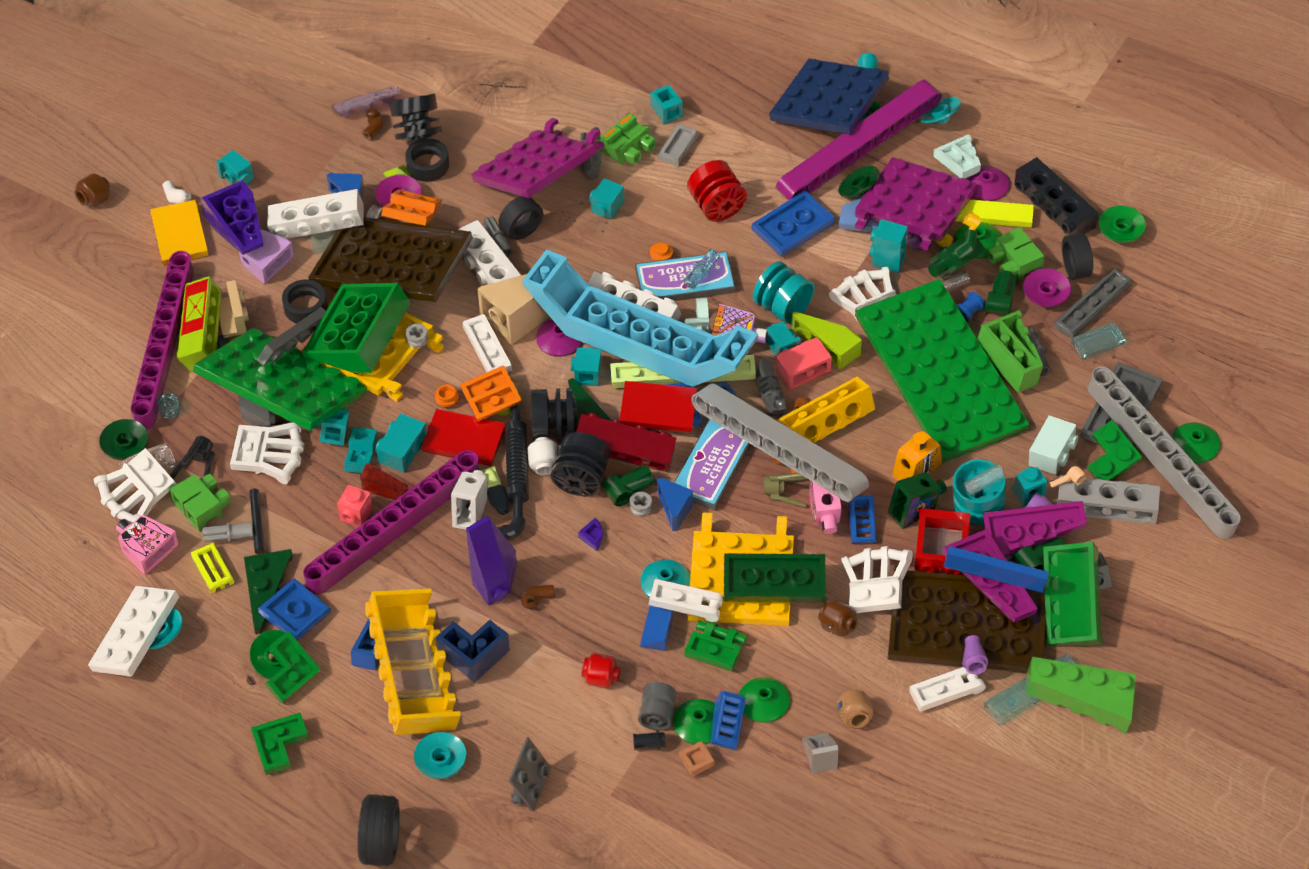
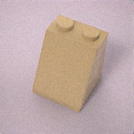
M527 274L478 288L480 315L485 314L491 328L511 345L550 318L523 286L522 280Z

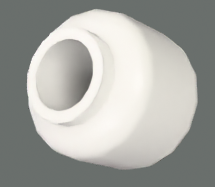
M547 437L537 438L528 447L529 467L539 475L551 474L559 450L558 444Z

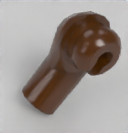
M371 108L366 112L369 126L362 134L367 140H371L383 128L382 116L375 108Z
M554 585L530 587L521 599L522 605L527 609H532L542 598L555 597Z

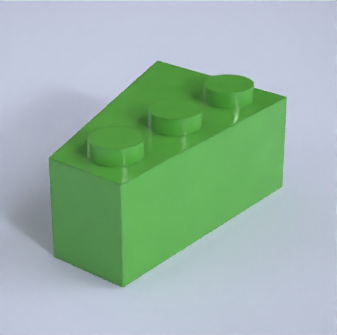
M1020 310L983 324L977 339L991 363L1018 393L1036 386L1043 368L1036 347L1028 337L1029 331L1027 327H1024L1021 320L1022 314Z

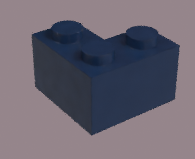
M491 620L487 621L473 635L453 621L436 636L437 651L444 650L445 660L474 683L510 651L508 633Z

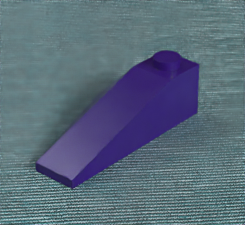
M243 180L201 197L205 218L214 230L242 255L264 246L254 195Z
M486 516L467 527L466 534L472 585L486 603L491 605L496 601L503 600L510 594L517 568V556L514 547L491 519Z

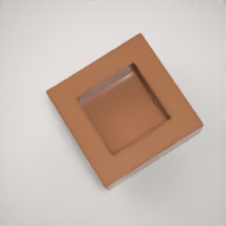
M702 741L679 752V759L691 777L714 766V759Z

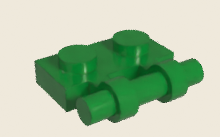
M699 620L696 630L702 631L703 634L696 631L692 632L684 650V657L733 671L741 653V646L734 643L737 642L744 645L747 635L739 633V630L735 628L726 629L717 626L716 622L708 621L707 623ZM715 635V636L724 638L725 640H721V639L715 638V637H713V636Z

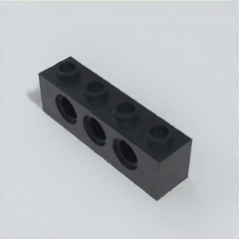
M1038 157L1016 169L1014 185L1017 190L1023 192L1035 206L1044 211L1047 217L1056 222L1064 233L1069 235L1086 234L1096 228L1098 212Z

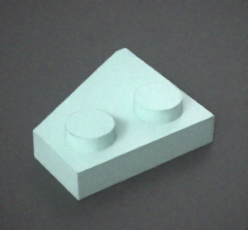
M969 134L934 149V158L958 177L965 179L980 172L981 163L976 156L975 147L971 145V136Z

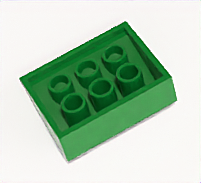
M398 283L342 284L304 348L302 355L352 373H372L411 302Z

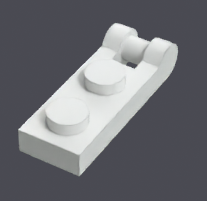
M655 579L649 605L704 617L707 621L716 622L719 620L720 611L718 609L722 606L724 598L716 592ZM706 602L709 606L701 605V603Z
M962 667L910 686L909 692L919 711L922 712L969 694H979L985 690L986 685L982 679L978 678V674H970ZM963 679L968 680L969 682L964 684Z

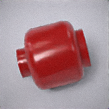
M592 653L589 658L586 657L584 659L581 676L585 678L588 685L610 688L613 681L618 682L621 667L617 666L616 658L613 656Z

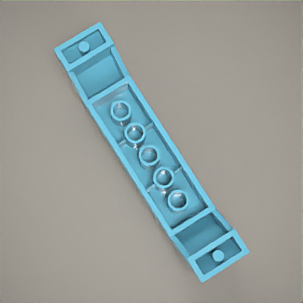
M547 249L522 280L523 286L566 336L691 387L735 371L758 339V333L738 325L732 331L712 335L592 287L567 262V257Z

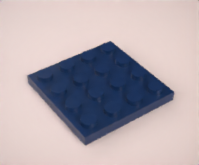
M809 58L770 111V121L851 135L889 80L888 71Z

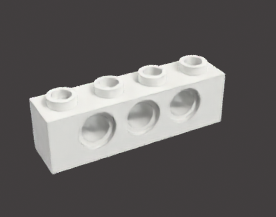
M355 189L268 205L267 226L270 233L285 239L363 225L364 204L358 190Z
M478 220L458 229L471 231L473 239L463 257L467 267L470 270L473 269L476 273V277L481 285H488L521 276Z
M594 271L588 282V285L607 293L617 291L615 296L627 301L635 299L637 300V305L647 309L658 308L657 313L677 321L681 316L675 301L669 298L660 299L656 297L655 293L647 289L643 291L636 289V286L628 281L619 282L609 273L603 272L600 274Z

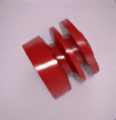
M712 160L704 163L688 179L687 189L705 217L710 221L719 222L731 218L743 208L747 201L746 190L725 161Z

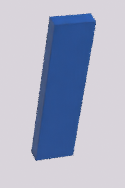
M951 546L948 548L943 566L1042 593L1049 573Z

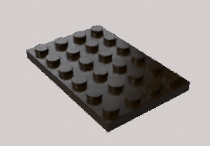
M364 217L363 225L338 229L308 279L314 280L322 286L340 288L342 284L398 283L410 299L437 302L471 243L473 236L471 231Z
M907 570L902 580L901 608L892 609L888 660L963 667L965 639L968 636L975 635L980 638L981 645L988 659L986 669L1028 672L1032 657L1043 658L1045 587L1043 593L1025 588L1038 608L1037 612L1030 617L1013 623L965 575Z

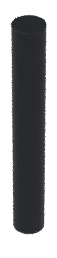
M253 488L249 491L254 552L255 554H263L264 540L259 490Z

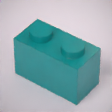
M881 219L878 227L873 228L870 241H873L869 252V256H872L873 267L880 269L888 267L889 271L899 273L906 257L908 226Z
M400 413L397 419L390 423L384 438L379 439L377 442L378 462L404 473L423 444L427 434L426 423Z

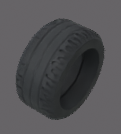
M370 794L363 799L358 827V858L362 864L390 866L395 861L400 824V806L395 796Z

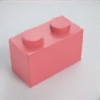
M816 337L775 355V371L787 388L791 390L831 372L832 357Z

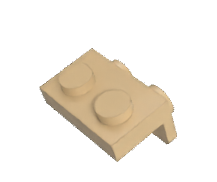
M235 280L226 282L229 297L221 298L219 320L224 338L247 332L245 321L249 320L246 306L241 307V303L245 302L242 288L237 289Z

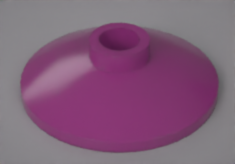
M981 166L980 172L965 178L968 181L977 183L976 191L972 196L975 200L997 201L1004 197L1009 189L1007 175L1002 170L993 166Z
M392 175L378 184L375 192L376 200L383 207L390 203L391 194L398 189L422 194L421 187L410 176Z
M1038 269L1026 277L1023 290L1026 297L1034 304L1043 307H1054L1068 299L1071 285L1068 278L1057 270Z
M552 319L543 323L536 333L538 347L544 353L554 357L571 355L583 343L566 336Z

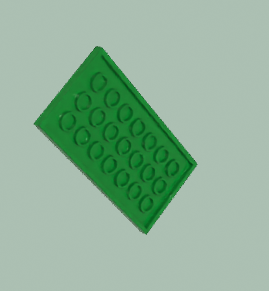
M941 279L855 310L856 319L921 429L940 444L942 463L1029 429L1028 421Z

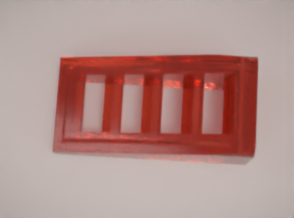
M366 463L360 475L362 490L368 491L371 494L396 500L408 491V485L369 463Z

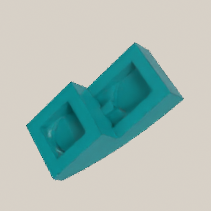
M353 427L349 439V450L344 462L345 472L369 474L377 439V429Z

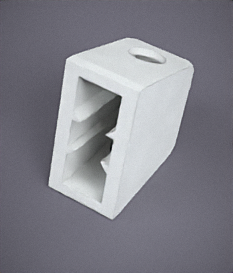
M475 470L472 473L462 472L451 493L452 527L466 530L467 527L481 519L487 501V477L484 472ZM471 502L469 509H467L466 505Z

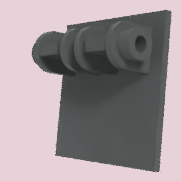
M529 737L524 742L509 782L514 788L511 794L512 803L517 806L525 803L533 811L537 800L540 798L551 767Z

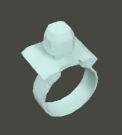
M696 298L697 318L685 319V324L709 333L707 298Z

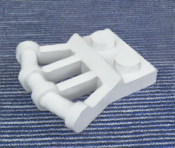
M882 267L881 270L866 271L864 269L854 277L848 276L844 278V282L837 289L834 288L829 292L830 299L851 312L854 317L855 310L896 295V291L892 290L888 267ZM882 279L885 292L881 293L871 280ZM862 283L872 298L867 300L856 285ZM849 290L858 304H855L843 295Z
M293 422L274 427L239 425L230 461L231 470L253 471L255 474L263 472L276 478L282 484H288L291 479L290 475L301 464L302 458L300 453L303 452L305 446L300 436L301 426ZM287 434L291 436V439L274 438ZM268 448L290 450L291 453L267 452ZM265 462L283 463L286 465L281 470Z
M146 448L129 463H124L122 469L94 478V484L99 488L102 498L101 504L111 510V515L114 519L122 520L125 518L131 523L135 522L140 516H147L152 506L170 491V488L177 485ZM128 477L127 480L110 493L109 484ZM134 486L139 489L124 503L119 505L116 502ZM146 497L137 514L133 515L128 512Z
M882 546L878 550L865 548L863 552L847 558L845 556L841 558L851 581L849 583V605L854 607L856 613L901 608L902 580L913 558L912 551L907 549L900 551L890 549L888 546ZM881 559V577L872 578L873 560ZM890 559L900 561L893 576H890ZM864 562L863 580H857L852 567Z

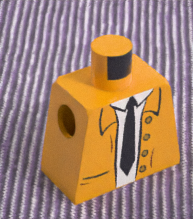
M924 431L915 433L912 439L898 450L892 476L899 481L924 472L932 473L942 464L940 444Z

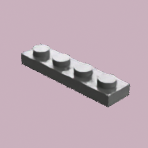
M320 307L266 344L257 361L263 366L271 361L276 362L285 351L288 353L292 351L299 341L301 343L305 342L311 333L316 330L326 311Z

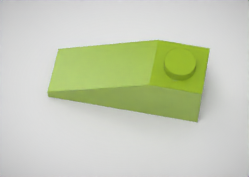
M796 311L792 313L791 329L805 341H810L817 337L831 355V363L839 370L861 355L862 340L857 333L851 332L843 325Z

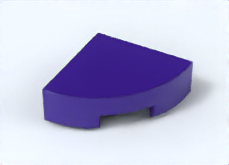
M596 518L578 532V538L595 551L600 548L603 541L601 524Z

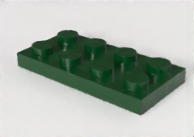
M724 553V602H826L825 554Z

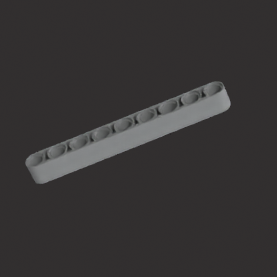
M1095 368L1088 384L1090 395L1214 534L1222 539L1231 538L1241 519L1239 512L1109 368Z
M714 383L709 384L692 396V404L699 413L843 501L850 502L869 487L868 479L861 471Z

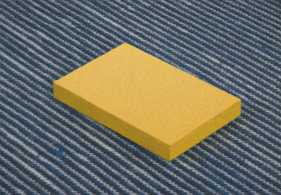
M195 200L150 209L163 266L168 265L171 255L177 251L188 252L191 259L209 256Z

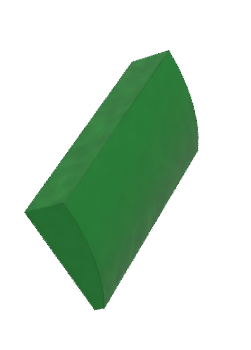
M1094 542L1043 547L1044 571L1049 572L1045 584L1047 645L1062 647L1102 645L1098 547Z

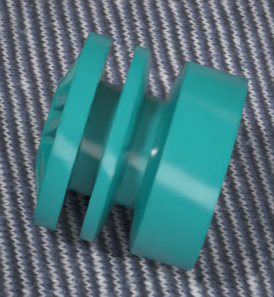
M777 261L771 264L758 279L754 287L752 300L756 305L762 306L764 310L772 311L773 316L782 322L784 321L785 324H791L793 312L796 311L803 314L808 308L815 292V285L802 274H796L794 269L787 267L785 263Z
M970 460L960 465L954 474L955 512L970 513L969 524L984 525L983 513L1004 511L1006 481L1004 473L998 465L988 460Z

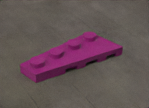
M1083 501L983 513L985 530L987 529L1004 557L1017 553L1025 546H1036L1087 527Z
M987 529L944 546L942 549V553L945 556L949 546L1007 561ZM962 572L1013 623L1036 614L1038 608L1025 588Z

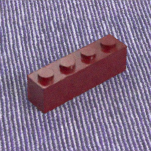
M581 414L577 432L588 433L603 440L610 448L611 459L639 466H648V468L669 473L676 447V437L663 431L658 433L649 431L644 426H628L620 420H604L596 414Z

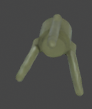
M799 473L765 475L764 494H770V500H779L807 508V503L782 496L780 493H785V482L806 481L809 479Z

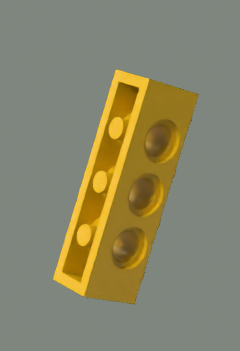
M855 377L776 421L815 443L876 409L870 386L859 377Z

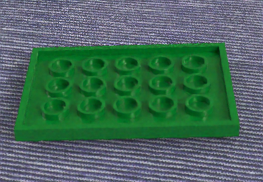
M254 328L195 363L193 369L194 373L309 431L367 393V386L360 383L356 377H348L340 373L339 369L335 367H327L318 361L306 358L297 348H294L289 353L285 351L276 362L271 361L263 366L257 359L266 344L275 338Z

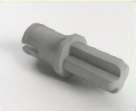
M227 522L223 526L204 527L202 530L205 542L221 540L231 542L230 540L253 538L251 522L229 525V522Z

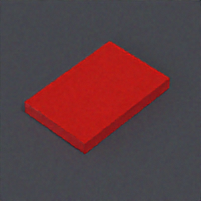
M625 381L619 420L624 422L625 425L632 427L644 426L650 429L692 433L695 408L691 399L697 393V388Z
M436 409L421 446L422 452L453 458L462 451L471 450L478 455L479 464L492 466L505 432L506 423L488 419L477 421L474 416Z

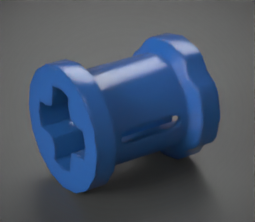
M970 292L967 295V299L962 304H957L956 306L966 322L969 323L977 311L985 308V302L980 295Z

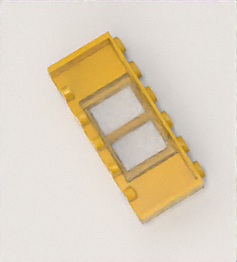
M431 589L372 591L369 602L365 603V614L370 620V636L375 639L374 655L380 662L379 678L384 680L385 685L383 695L385 702H388L389 723L393 725L395 735L456 730L461 716L460 711H453L456 701L455 693L448 692L451 676L450 672H444L443 670L446 658L445 651H437L436 636L440 634V630H434L433 623L436 611L435 609H429L428 606L432 594Z

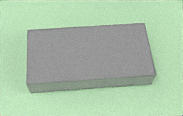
M678 124L659 152L658 160L679 167L698 138V131Z

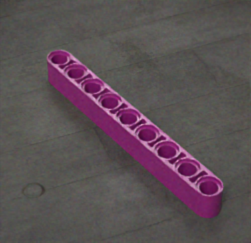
M926 79L919 81L858 123L851 135L842 134L783 175L776 183V189L787 200L792 199L804 190L809 194L934 108L940 102L942 93Z
M186 251L174 252L169 259L131 404L133 420L140 422L146 430L153 428L157 420L181 326L185 284L192 282L194 275L191 256Z
M471 450L460 452L310 562L303 570L306 588L314 595L324 593L450 500L451 493L462 472L472 473L475 470H479L478 455Z

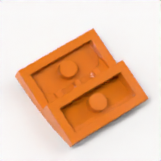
M398 189L391 194L390 203L383 206L382 216L426 226L439 210L442 199Z
M504 365L460 384L477 421L522 402Z

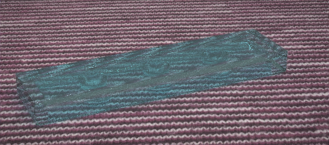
M1067 653L1055 660L1076 664ZM1027 677L984 702V708L998 725L1003 724L1041 701L1038 698L1025 694Z

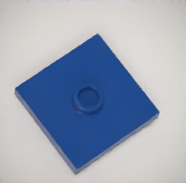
M295 578L259 607V613L279 630L289 631L297 641L331 612L329 606Z

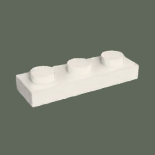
M485 314L463 321V329L486 372L503 365L507 372L512 371V365Z

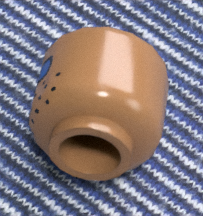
M850 690L839 697L837 709L844 725L850 728H861L870 722L873 717V708L868 695L864 691Z

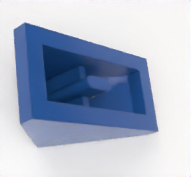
M329 173L326 175L328 189L332 194L357 189L363 200L364 184L362 174Z
M664 478L657 479L658 496L672 532L677 531L693 506V490Z

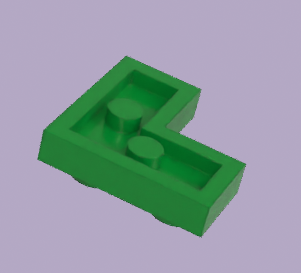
M1113 420L1092 434L1095 441L1105 452L1104 455L1087 466L1088 471L1094 478L1113 481L1142 460V456Z
M289 631L267 648L283 667L265 683V686L280 704L321 670Z
M301 712L251 727L265 775L291 768L284 746L309 739Z

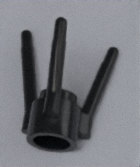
M197 436L186 455L170 474V477L174 479L191 458L198 462L206 459L204 476L210 474L212 459L215 456V453L211 451L213 448L212 441L207 437Z

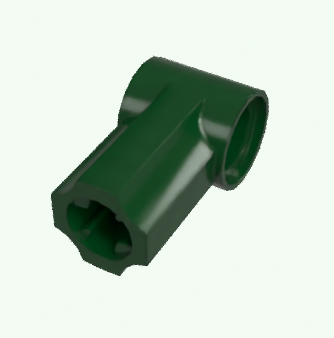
M1003 270L997 273L992 291L988 293L985 312L1003 316L1010 314L1013 300L1012 294L1017 279L1012 272Z
M642 466L623 476L619 474L610 475L603 481L602 488L616 507L627 504L634 493L641 492L655 485V480L648 466Z
M1056 538L1035 548L1028 545L1015 554L1014 560L1017 564L1044 571L1043 547L1066 544L1061 538Z

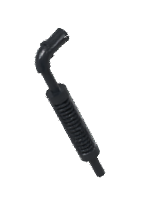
M520 403L510 407L511 421L505 424L507 498L510 503H513L514 518L509 525H502L497 528L507 540L516 538L524 530L526 520L523 518V503L529 499L527 426L523 421H520Z

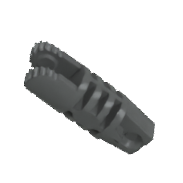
M599 127L591 128V130H593V129L600 130ZM583 132L580 134L581 141L586 142L587 133ZM601 135L596 137L595 142L601 141ZM596 149L597 153L581 163L582 170L591 180L599 177L601 149Z
M761 359L758 364L759 369L756 371V379L762 400L771 416L784 415L786 405L778 377L771 362L767 359Z

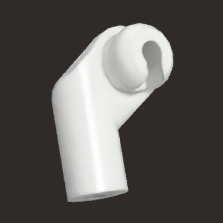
M172 181L163 183L165 195L170 203L177 204L191 201V194L187 191L185 192V190L176 189Z

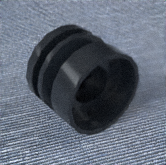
M435 94L389 101L391 116L402 117V122L394 124L393 128L404 127V133L395 134L396 140H418L429 138L438 132H442L441 126L431 128L430 122L440 121V117H429L428 113L438 108Z
M556 388L555 399H549L547 389H531L533 440L540 437L549 438L551 428H556L558 439H562V428H568V433L575 432L577 427V402L572 388H566V399H561L560 388Z
M568 433L562 438L557 458L551 471L550 477L552 482L559 489L572 495L587 497L596 494L600 489L604 471H606L611 455L609 446L600 438L588 433Z

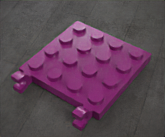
M551 118L546 122L544 131L536 130L531 132L529 137L523 141L514 143L512 148L506 152L499 153L489 163L479 166L478 170L471 174L472 179L475 183L530 198L597 153L596 149L603 148L605 146L604 142H595L596 137L601 134L600 130H591L586 137V142L577 141L568 137H562L563 133L560 130H553L554 126L559 122L558 119Z
M892 157L880 173L878 180L856 206L855 217L858 220L855 223V228L864 230L869 220L880 222L881 219L908 226L907 232L920 235V238H923L919 248L928 251L934 240L941 242L975 193L977 183Z

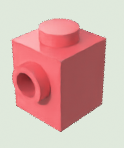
M348 485L337 503L340 521L358 527L365 523L373 510L371 493Z

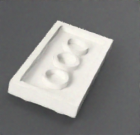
M136 586L88 664L90 669L94 672L132 677L179 599L175 590Z

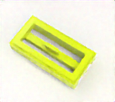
M214 543L190 552L211 594L216 592V588L220 587V589H223L228 583L229 585L235 584ZM208 551L212 552L225 576L221 579L207 554ZM199 555L203 556L206 564L208 565L212 575L216 580L215 582H212L210 576L208 575L204 565L202 564L199 558Z

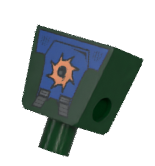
M925 472L899 480L895 484L888 513L902 529L919 520L920 508L935 510L939 495L947 492V486L943 480L934 481Z

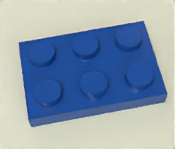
M804 190L753 222L752 230L782 257L833 225L835 217Z

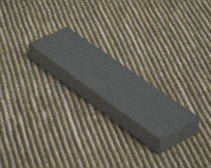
M1113 268L1054 322V328L1073 340L1132 285V280Z

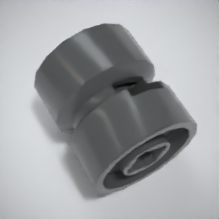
M650 682L644 686L642 706L638 715V722L643 727L660 731L666 730L671 726L676 700V690L674 687L663 682Z

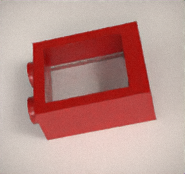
M920 508L914 571L964 575L961 571L943 567L946 556L942 553V549L944 546L968 537L970 513Z

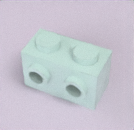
M1049 415L1029 450V466L1038 467L1040 470L1054 475L1058 473L1060 467H1065L1070 449L1074 450L1078 442L1076 424Z

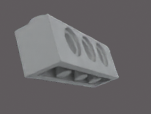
M1086 478L1083 483L1076 485L1070 480L1059 485L1057 504L1083 501L1086 517L1156 525L1160 486L1127 483L1125 481H1107L1099 478Z

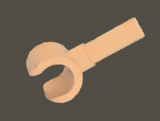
M1074 466L1068 471L1067 475L1049 482V484L1053 488L1072 480L1076 485H1080L1086 480V477L1079 467Z

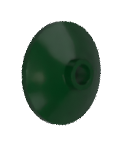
M865 166L849 174L839 185L838 192L840 196L851 198L865 195L878 180L880 175L879 169L876 166Z
M121 419L110 423L103 429L99 438V444L103 453L116 460H126L137 456L145 449L148 443L146 428L140 422L132 419Z

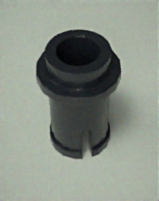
M656 730V733L633 734L634 750L658 748V751H660L661 748H666L665 732Z

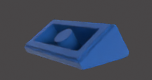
M649 606L640 647L666 650L675 611Z

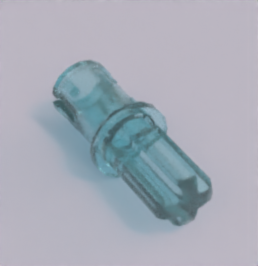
M710 249L701 261L694 263V268L683 279V283L689 289L692 288L694 290L704 277L710 275V269L718 261L720 254L715 249Z

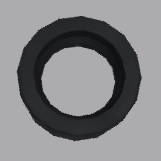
M424 138L413 142L406 150L407 170L416 180L426 182L440 179L449 169V155L445 144L432 138ZM425 154H433L441 158L437 163L429 166L419 165L414 162L419 156Z
M519 196L504 207L498 220L499 227L512 240L524 239L532 234L542 222L543 209L532 197Z
M1084 233L1064 236L1062 240V257L1068 276L1073 280L1090 277L1094 266L1092 249L1087 236Z
M297 280L289 284L283 291L284 313L290 321L296 324L320 307L325 311L328 309L325 289L314 280ZM304 295L314 296L319 299L314 306L306 309L295 308L291 305L296 298Z

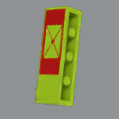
M210 276L185 284L177 357L180 363L184 364L190 371H193L195 363L216 351L222 289Z

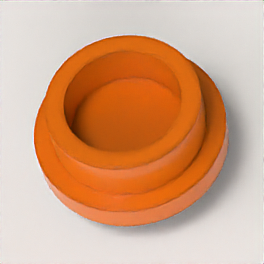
M658 242L650 248V257L653 261L667 260L673 256V249L667 243Z
M441 385L435 392V402L441 407H451L458 402V391L452 385Z

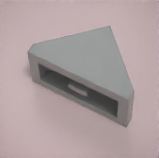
M828 733L802 737L812 774L837 769L838 745Z

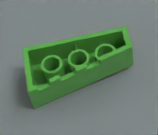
M1032 657L1027 672L1025 694L1055 706L1058 704L1071 709L1070 712L1078 715L1082 713L1096 719L1095 722L1103 725L1107 723L1117 727L1118 731L1126 734L1132 721L1136 674Z

